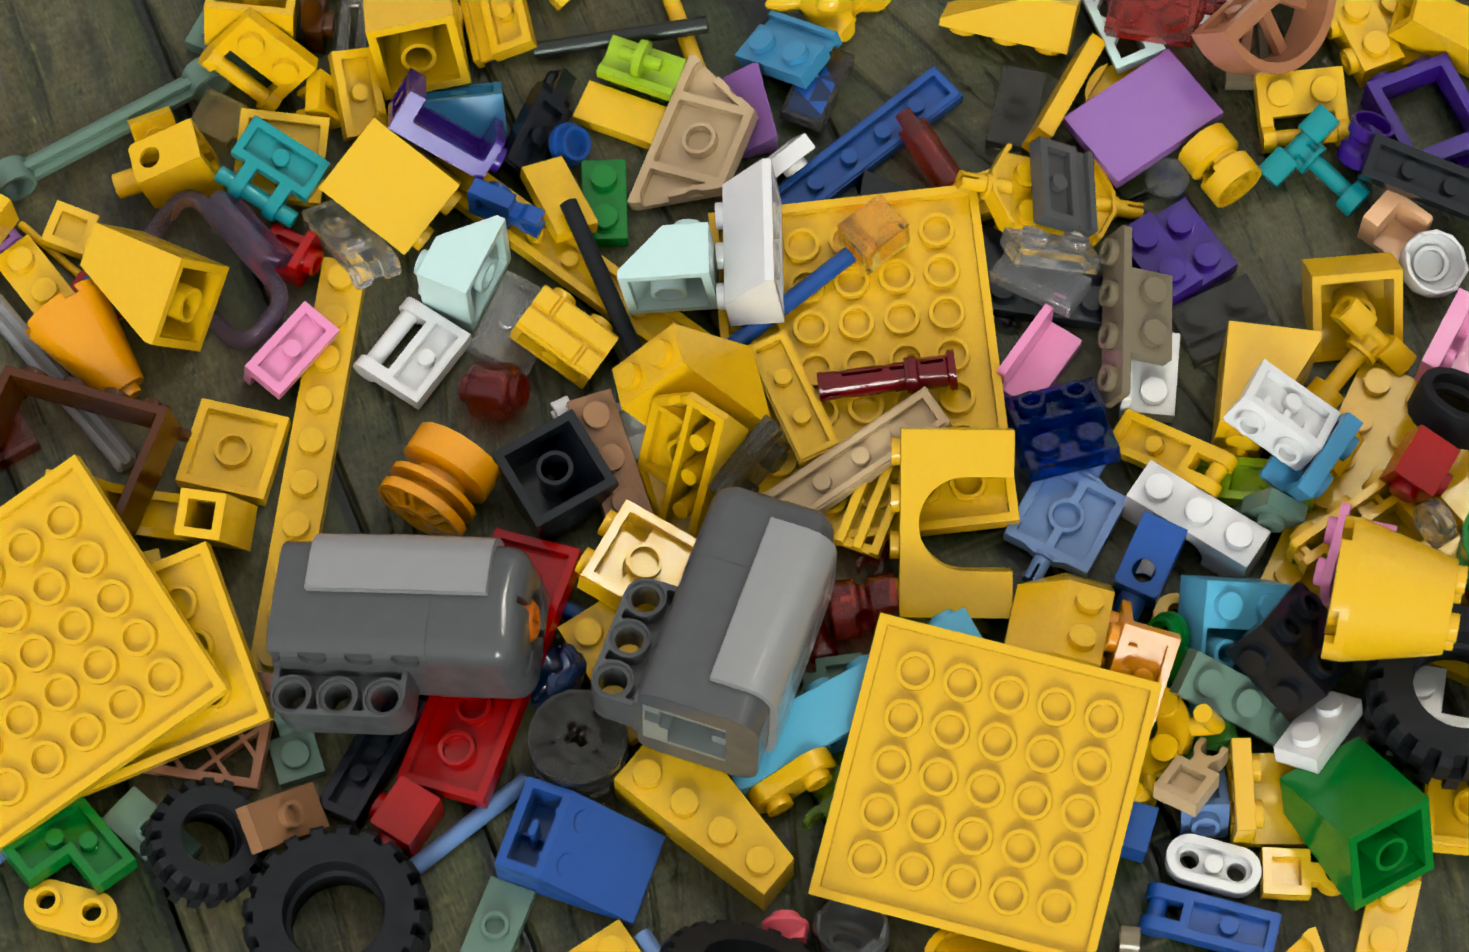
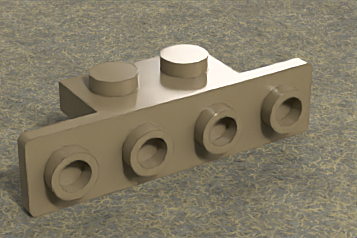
M1122 225L1105 238L1099 252V260L1103 264V283L1098 297L1099 304L1102 306V325L1098 334V345L1102 348V361L1098 373L1097 386L1101 391V406L1112 408L1129 396L1131 390V360L1164 366L1172 360L1173 276L1132 267V227Z

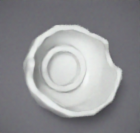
M1438 229L1415 234L1405 244L1399 258V264L1403 268V281L1411 291L1426 298H1440L1459 289L1460 284L1469 271L1462 245L1452 234Z

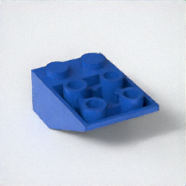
M528 776L495 859L494 866L497 878L615 920L620 919L621 922L634 926L666 836L575 791Z

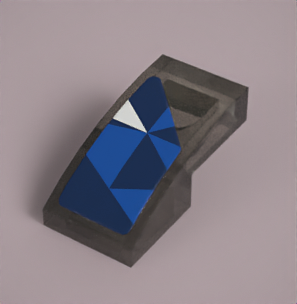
M833 48L829 53L831 56L830 60L807 89L792 84L781 110L780 118L821 133L836 107L838 93L853 69L855 55Z

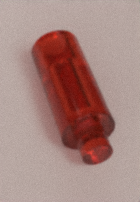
M910 107L901 111L895 116L903 129L898 136L933 187L952 186L956 182V176L960 168L925 117L917 119Z

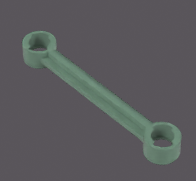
M197 57L184 68L181 77L49 146L25 158L20 155H11L0 159V194L11 199L12 203L21 201L34 191L38 180L130 133L131 130L127 120L169 106L171 111L194 99L198 102L214 100L224 94L232 83L215 70L211 72L198 64L199 57Z

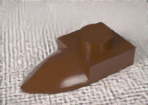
M300 0L301 21L307 49L311 53L325 54L328 38H334L336 34V12L330 11L328 0Z

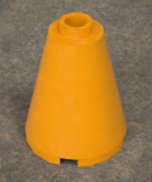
M91 278L74 284L78 290L76 294L64 297L60 292L38 309L28 320L26 325L29 329H26L25 333L29 339L75 378L82 380L91 388L104 391L105 387L119 389L133 399L141 394L142 390L139 386L144 381V377L112 303Z

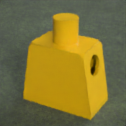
M191 118L131 144L128 152L132 168L112 174L114 188L121 200L143 192L157 209L226 192L224 186L214 181L220 169L217 154Z

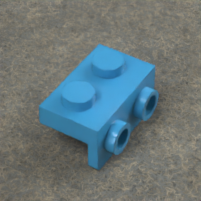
M1350 412L1339 415L1322 450L1302 470L1295 471L1277 457L1271 455L1259 472V477L1271 487L1299 502L1312 499V497L1319 498L1327 490L1334 478L1330 471L1336 462L1347 459L1358 445L1359 438L1355 435L1363 425V422Z

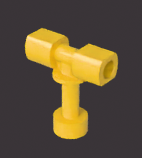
M1346 295L1336 304L1329 316L1350 335L1344 342L1349 351L1325 380L1316 376L1306 388L1337 409L1344 400L1339 391L1364 361L1369 365H1374L1377 361L1401 377L1413 365L1417 356L1397 336L1384 334L1375 325L1378 318L1356 297Z

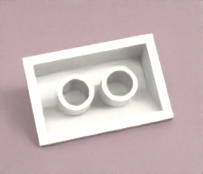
M763 158L722 185L723 202L715 203L717 230L723 229V242H716L715 246L716 263L718 270L724 269V282L716 283V297L718 309L726 310L730 326L785 322L782 202L771 158Z

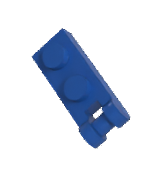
M1151 882L1148 884L1145 894V900L1148 901L1146 914L1140 915L1138 927H1141V934L1153 938H1168L1218 952H1274L1282 914L1163 883ZM1174 906L1182 909L1179 921L1165 918L1167 907Z

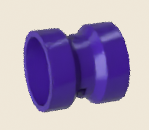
M1366 110L1356 111L1348 124L1350 134L1344 137L1338 146L1337 157L1346 166L1359 171L1371 136L1378 133L1392 139L1395 132L1394 126L1388 119L1378 113Z

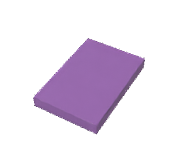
M1168 48L1064 116L1062 125L1085 152H1093V159L1097 161L1110 182L1117 189L1187 143L1206 127L1220 121L1223 111Z

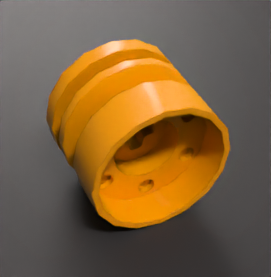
M422 422L403 450L408 461H396L390 469L391 476L385 477L377 491L380 498L393 512L416 529L428 535L462 536L466 531L465 524H469L476 516L474 506L471 503L482 504L487 499L502 476L500 468L490 455L462 434L434 422Z

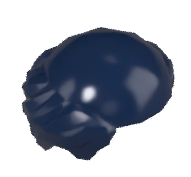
M564 642L556 646L555 649L551 648L547 653L541 669L540 680L530 697L531 704L539 710L547 712L562 710L573 703L582 691L587 663L582 653L578 652L573 645Z

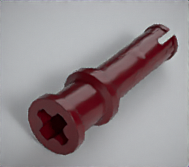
M946 350L945 355L917 358L915 354H909L908 357L903 358L904 362L817 372L820 401L825 402L840 398L907 390L908 394H914L923 387L927 389L950 387L952 391L959 390L954 350Z

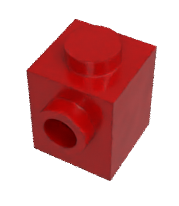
M1421 424L1406 433L1379 479L1390 486L1389 491L1393 496L1406 503H1416L1418 505L1433 496L1439 498L1452 481L1453 475L1448 471L1461 450Z
M401 775L388 794L383 792L374 801L369 811V817H371L369 823L372 831L380 834L384 844L392 841L403 850L404 855L412 858L421 850L445 815L441 798Z

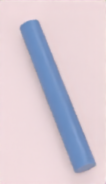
M521 772L492 795L487 809L476 807L409 859L413 862L419 874H423L519 799L527 776Z

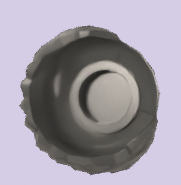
M829 900L816 913L812 923L813 934L818 938V944L822 952H885L889 945V921L886 914Z

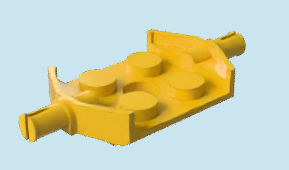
M1007 143L998 154L988 173L983 175L959 170L956 176L955 183H957V189L980 192V199L985 200L998 229L1003 233L1093 248L1103 238L1110 223L1116 217L1136 220L1144 214V204L1142 202L1122 200L1116 196V191L1095 159H1093L1098 231L1089 238H1083L1080 232L1074 231L1070 234L1034 223L1030 157L1008 153L1012 149V144Z

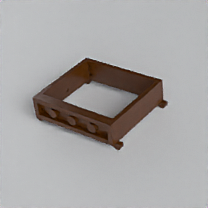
M5 365L0 376V449L22 400L27 399L28 396L150 428L115 508V511L134 538L176 441L189 442L192 435L191 430L182 428L172 414L171 407L162 404L158 399L146 398L145 401L130 398L125 392L113 387H105L104 391L91 388L82 380L71 376H65L61 380L49 377L47 373L33 366L19 369Z

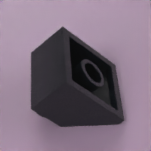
M573 409L491 453L502 474L500 481L535 538L552 542L581 526L619 486L617 479Z

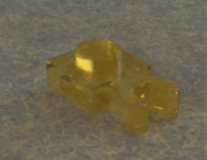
M208 87L191 119L205 138L225 148H229L233 139L238 138L241 108H248V106Z

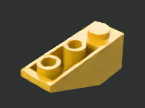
M956 0L947 3L940 17L939 26L947 27L951 32L961 36L978 34L991 37L994 42L1005 46L1022 44L1034 47L1037 52L1044 55L1055 56L1060 53L1067 55L1074 39L1082 0Z

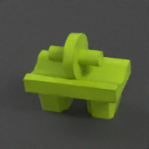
M613 35L607 52L596 72L598 78L610 81V84L624 90L631 88L650 95L651 99L667 103L672 97L687 60L652 48V42L649 40L641 39L639 43Z

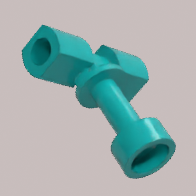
M1319 104L1298 126L1301 132L1284 149L1278 146L1259 168L1262 170L1261 175L1276 189L1296 169L1302 175L1310 169L1339 197L1335 206L1348 218L1367 200L1373 191L1360 179L1352 185L1322 157L1327 150L1322 142L1340 125V122L1323 105Z

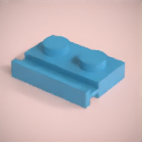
M770 10L768 13L770 19L765 25H758L737 51L735 57L741 67L758 62L761 74L807 89L830 60V51L834 46L839 48L842 45V41L837 31Z

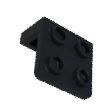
M1301 582L1291 586L1261 622L1234 641L1225 651L1289 722L1325 698L1354 662L1320 659L1328 610L1322 604L1319 597Z

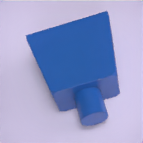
M1144 511L1113 580L1112 588L1115 591V596L1118 598L1112 611L1118 612L1121 600L1123 599L1131 602L1135 622H1138L1143 609L1153 612L1183 551L1188 532L1187 529ZM1144 575L1150 580L1148 582H1139L1134 576Z

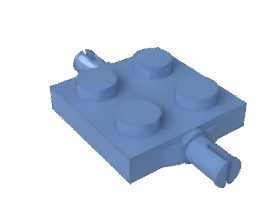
M1094 448L1082 470L1065 467L1047 457L1045 458L1018 506L1020 526L1019 524L1008 525L1003 536V540L1026 550L1033 557L1026 572L1021 577L1024 583L1031 581V579L1033 581L1043 578L1050 566L1062 568L1083 578L1089 576L1123 514L1126 496L1108 488L1099 479L1107 462L1110 460V456L1105 451H1103L1100 457L1101 449Z

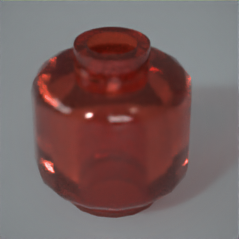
M489 360L475 362L469 369L468 374L462 376L459 383L460 400L465 402L468 412L477 419L512 420L520 411L527 407L529 401L530 384L528 377L522 374L521 369L513 362Z

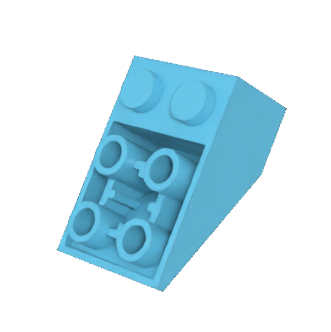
M1181 574L1178 613L1185 619L1189 628L1188 648L1198 650L1245 675L1225 651L1234 641L1261 622L1292 585L1266 579ZM1189 702V708L1193 715L1194 709L1197 706Z

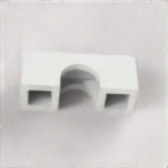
M1152 460L1149 461L1127 493L1122 514L1124 519L1138 526L1144 511H1147L1187 529L1186 540L1193 544L1201 553V565L1221 577L1248 578L1264 554L1271 531Z

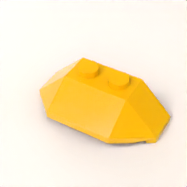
M694 392L658 394L652 399L637 467L653 514L697 538L712 498L719 490L728 486H734L749 429Z
M1062 573L1017 584L1004 644L1100 668L1115 591L1110 584L1070 573Z

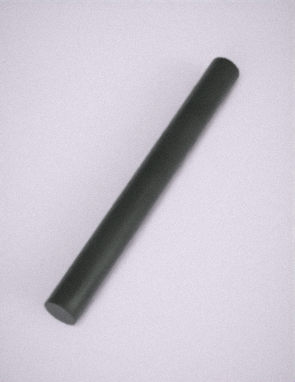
M707 16L538 41V48H535L534 52L536 59L608 49L613 35L639 43L641 39L654 42L709 33Z

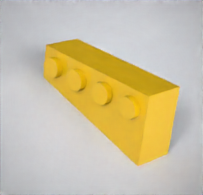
M642 745L613 779L617 799L763 911L767 909L794 876V857L726 773L667 755Z

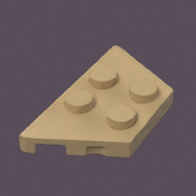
M689 54L627 200L632 210L640 211L722 196V185L735 176L759 118L755 109L742 97L735 95L730 86L719 76L716 77L710 72L696 55Z

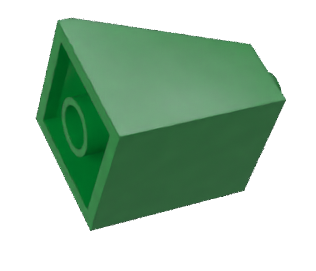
M1359 736L1339 746L1319 774L1296 768L1280 777L1283 813L1353 910L1356 911L1434 869L1429 797Z

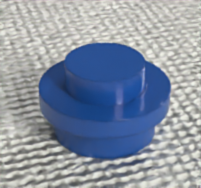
M565 122L553 128L549 136V150L553 158L562 156L567 166L571 167L580 164L588 156L591 149V140L588 132L583 127L572 122Z

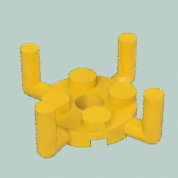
M1168 687L1165 688L1155 719L1157 722V732L1148 742L1134 802L1153 807L1157 802V799L1153 798L1156 778L1163 774L1176 755L1187 756L1192 748L1195 736L1218 735L1225 729L1224 719L1209 705H1198L1192 715V712L1182 698L1169 692L1170 688Z

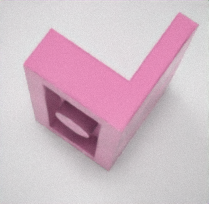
M304 301L245 365L243 381L249 386L257 381L280 400L339 335L340 329Z
M1047 303L1039 311L997 370V374L1002 378L1004 399L1030 415L1035 413L1081 349L1083 341L1052 322L1054 307Z

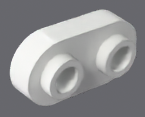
M1183 834L1172 840L1168 846L1164 861L1166 871L1174 881L1231 898H1242L1251 894L1256 889L1262 874L1260 860L1251 850L1196 834ZM1184 856H1190L1196 860L1197 866L1192 869L1185 868L1180 863V859ZM1238 869L1243 873L1244 879L1233 881L1228 877L1227 871Z

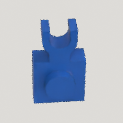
M477 177L474 179L468 190L469 213L482 219L496 215L505 218L508 230L513 225L522 232L538 238L545 225V221L542 220L545 210L518 202L516 194L499 182L490 181L488 183Z

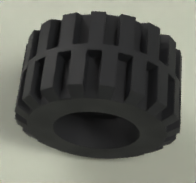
M203 777L198 785L192 779L184 782L179 790L173 788L167 793L144 826L142 836L145 839L140 845V856H147V860L143 864L146 875L151 873L156 875L157 878L152 885L158 892L163 887H166L171 891L167 898L170 901L177 903L182 897L187 899L186 907L197 909L202 902H205L206 908L209 909L218 907L223 900L226 904L248 887L253 874L259 873L264 866L262 861L270 849L254 855L251 853L235 810L250 804L247 800L252 794L243 788L238 794L232 790L234 782L224 779L220 786H216L214 777ZM191 822H204L217 828L224 835L228 843V862L219 865H207L192 858L183 846L181 827Z

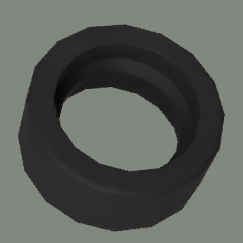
M1446 367L1428 369L1421 376L1407 402L1409 416L1417 427L1422 424L1458 449L1469 450V374Z

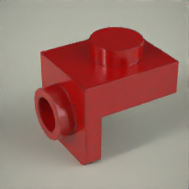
M274 223L252 260L256 268L302 288L308 276H314L320 269L324 253L317 233L309 230L304 237Z

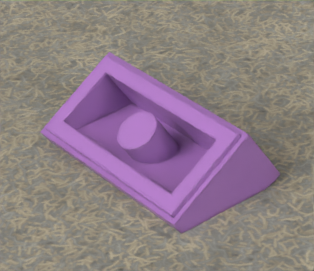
M756 62L722 78L735 95L742 97L755 109L759 117L742 159L773 153L778 149V137L759 64Z

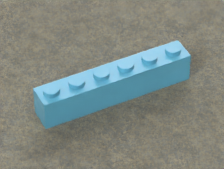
M965 607L955 612L952 609L945 610L935 615L928 622L932 626L982 638ZM869 654L852 660L846 665V671L829 680L828 677H822L804 688V694L793 700L775 749L764 753L756 776L742 778L730 775L734 784L748 801L747 793L752 787L800 755L818 747H827L832 756L845 750Z

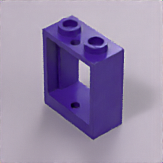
M1446 52L1432 58L1430 56L1420 57L1411 62L1408 67L1393 73L1390 71L1378 73L1366 83L1360 103L1362 109L1378 113L1388 119L1395 128L1392 139L1414 147L1388 100L1436 82L1465 133L1421 149V151L1465 168L1469 167V92Z

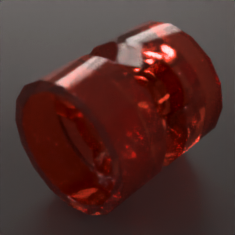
M892 573L866 576L863 584H857L853 578L835 580L834 590L828 604L835 641L861 638L864 630H869L875 635L880 613L900 617L898 596Z

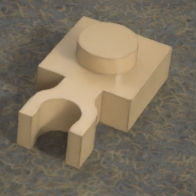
M1200 737L1194 745L1191 760L1178 754L1154 784L1153 798L1196 817L1219 787L1220 773L1218 772L1228 762L1229 749L1222 746L1218 754L1214 756L1205 755L1207 739Z

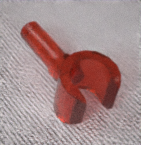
M886 540L879 559L862 554L857 559V574L861 573L866 564L874 563L879 568L871 577V583H878L883 579L885 575L884 562L889 555L890 540Z

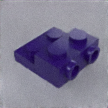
M1185 197L1155 216L1150 211L1127 225L1132 227V267L1173 276L1172 311L1237 270L1238 263Z

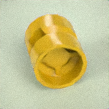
M1215 123L1197 133L1182 148L1178 156L1179 162L1194 180H1202V190L1217 208L1226 207L1243 197L1258 182L1262 174V170L1246 151H1237L1239 143L1223 123Z

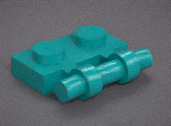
M255 115L231 150V156L242 162L243 166L237 174L222 166L217 172L214 181L227 188V194L239 201L243 198L262 210L261 216L272 223L278 220L291 228L297 220L299 213L285 205L292 194L303 202L308 203L330 170L331 162ZM257 173L278 185L272 195L251 183Z

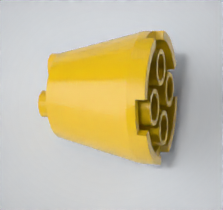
M1346 515L1320 659L1348 662L1442 656L1444 650L1452 651L1453 645L1456 643L1461 614L1452 613L1453 603L1460 604L1461 597L1464 595L1468 566L1459 565V559L1371 520Z

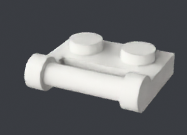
M407 297L399 307L401 313L367 355H360L353 364V368L364 379L379 384L419 410L470 346L472 337L470 333L412 297ZM421 324L422 328L388 369L382 364L413 325Z

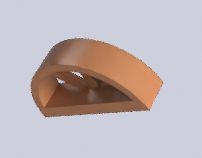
M1228 0L1191 35L1206 58L1215 66L1230 74L1251 76L1288 73L1307 63L1321 47L1332 22L1336 0ZM1278 3L1294 8L1291 24L1284 38L1271 12V9ZM1257 22H1259L1272 51L1263 60L1250 53L1253 26Z

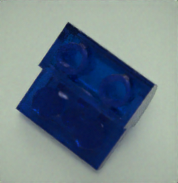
M1092 377L1004 398L1008 428L1015 430V455L1020 468H1026L1031 482L1121 461L1120 446L1106 419L1105 403Z

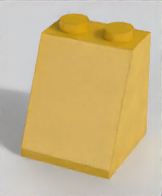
M363 0L365 33L385 100L393 98L410 68L426 76V92L471 83L458 0Z
M379 110L325 178L319 189L405 255L411 247L419 251L435 230L429 224L439 211L447 216L462 197V194L457 191L462 180L429 151L388 129V116Z
M94 222L92 231L85 240L84 254L80 263L84 271L144 342L156 346L200 352L230 268L149 233Z
M1237 321L1228 322L1218 365L1212 445L1238 457L1259 458L1264 448L1224 421V416L1227 410L1239 399L1255 368L1264 359L1304 386L1310 377L1321 341L1322 331Z
M673 323L612 368L621 409L645 426L654 397L658 394L683 392L696 393L748 428L745 445L773 426L753 347Z

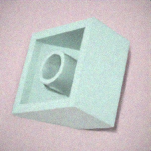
M496 215L435 237L429 250L423 249L415 263L414 274L417 275L418 294L421 295L422 304L460 328L472 333L511 261L505 218Z
M682 219L672 225H662L617 270V280L630 315L718 309L716 283H719V270L716 263L715 245L708 222Z

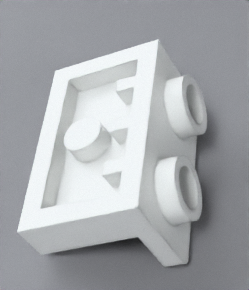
M1172 333V360L1166 365L1160 366L1131 360V390L1129 396L1119 403L1118 418H1121L1128 408L1156 421L1173 423L1176 406L1180 333Z
M1264 359L1255 368L1239 399L1227 410L1224 421L1277 457L1281 462L1298 471L1302 470L1322 450L1341 412Z

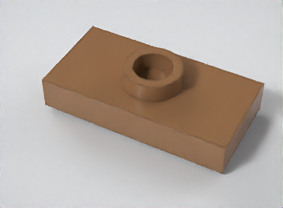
M313 781L235 809L252 855L281 845L283 841L295 834L300 838L310 834L309 829L319 826L326 828L329 826Z

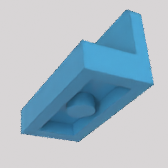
M501 81L426 92V101L423 105L472 133L483 136L494 117H497L503 121L504 136L508 137Z

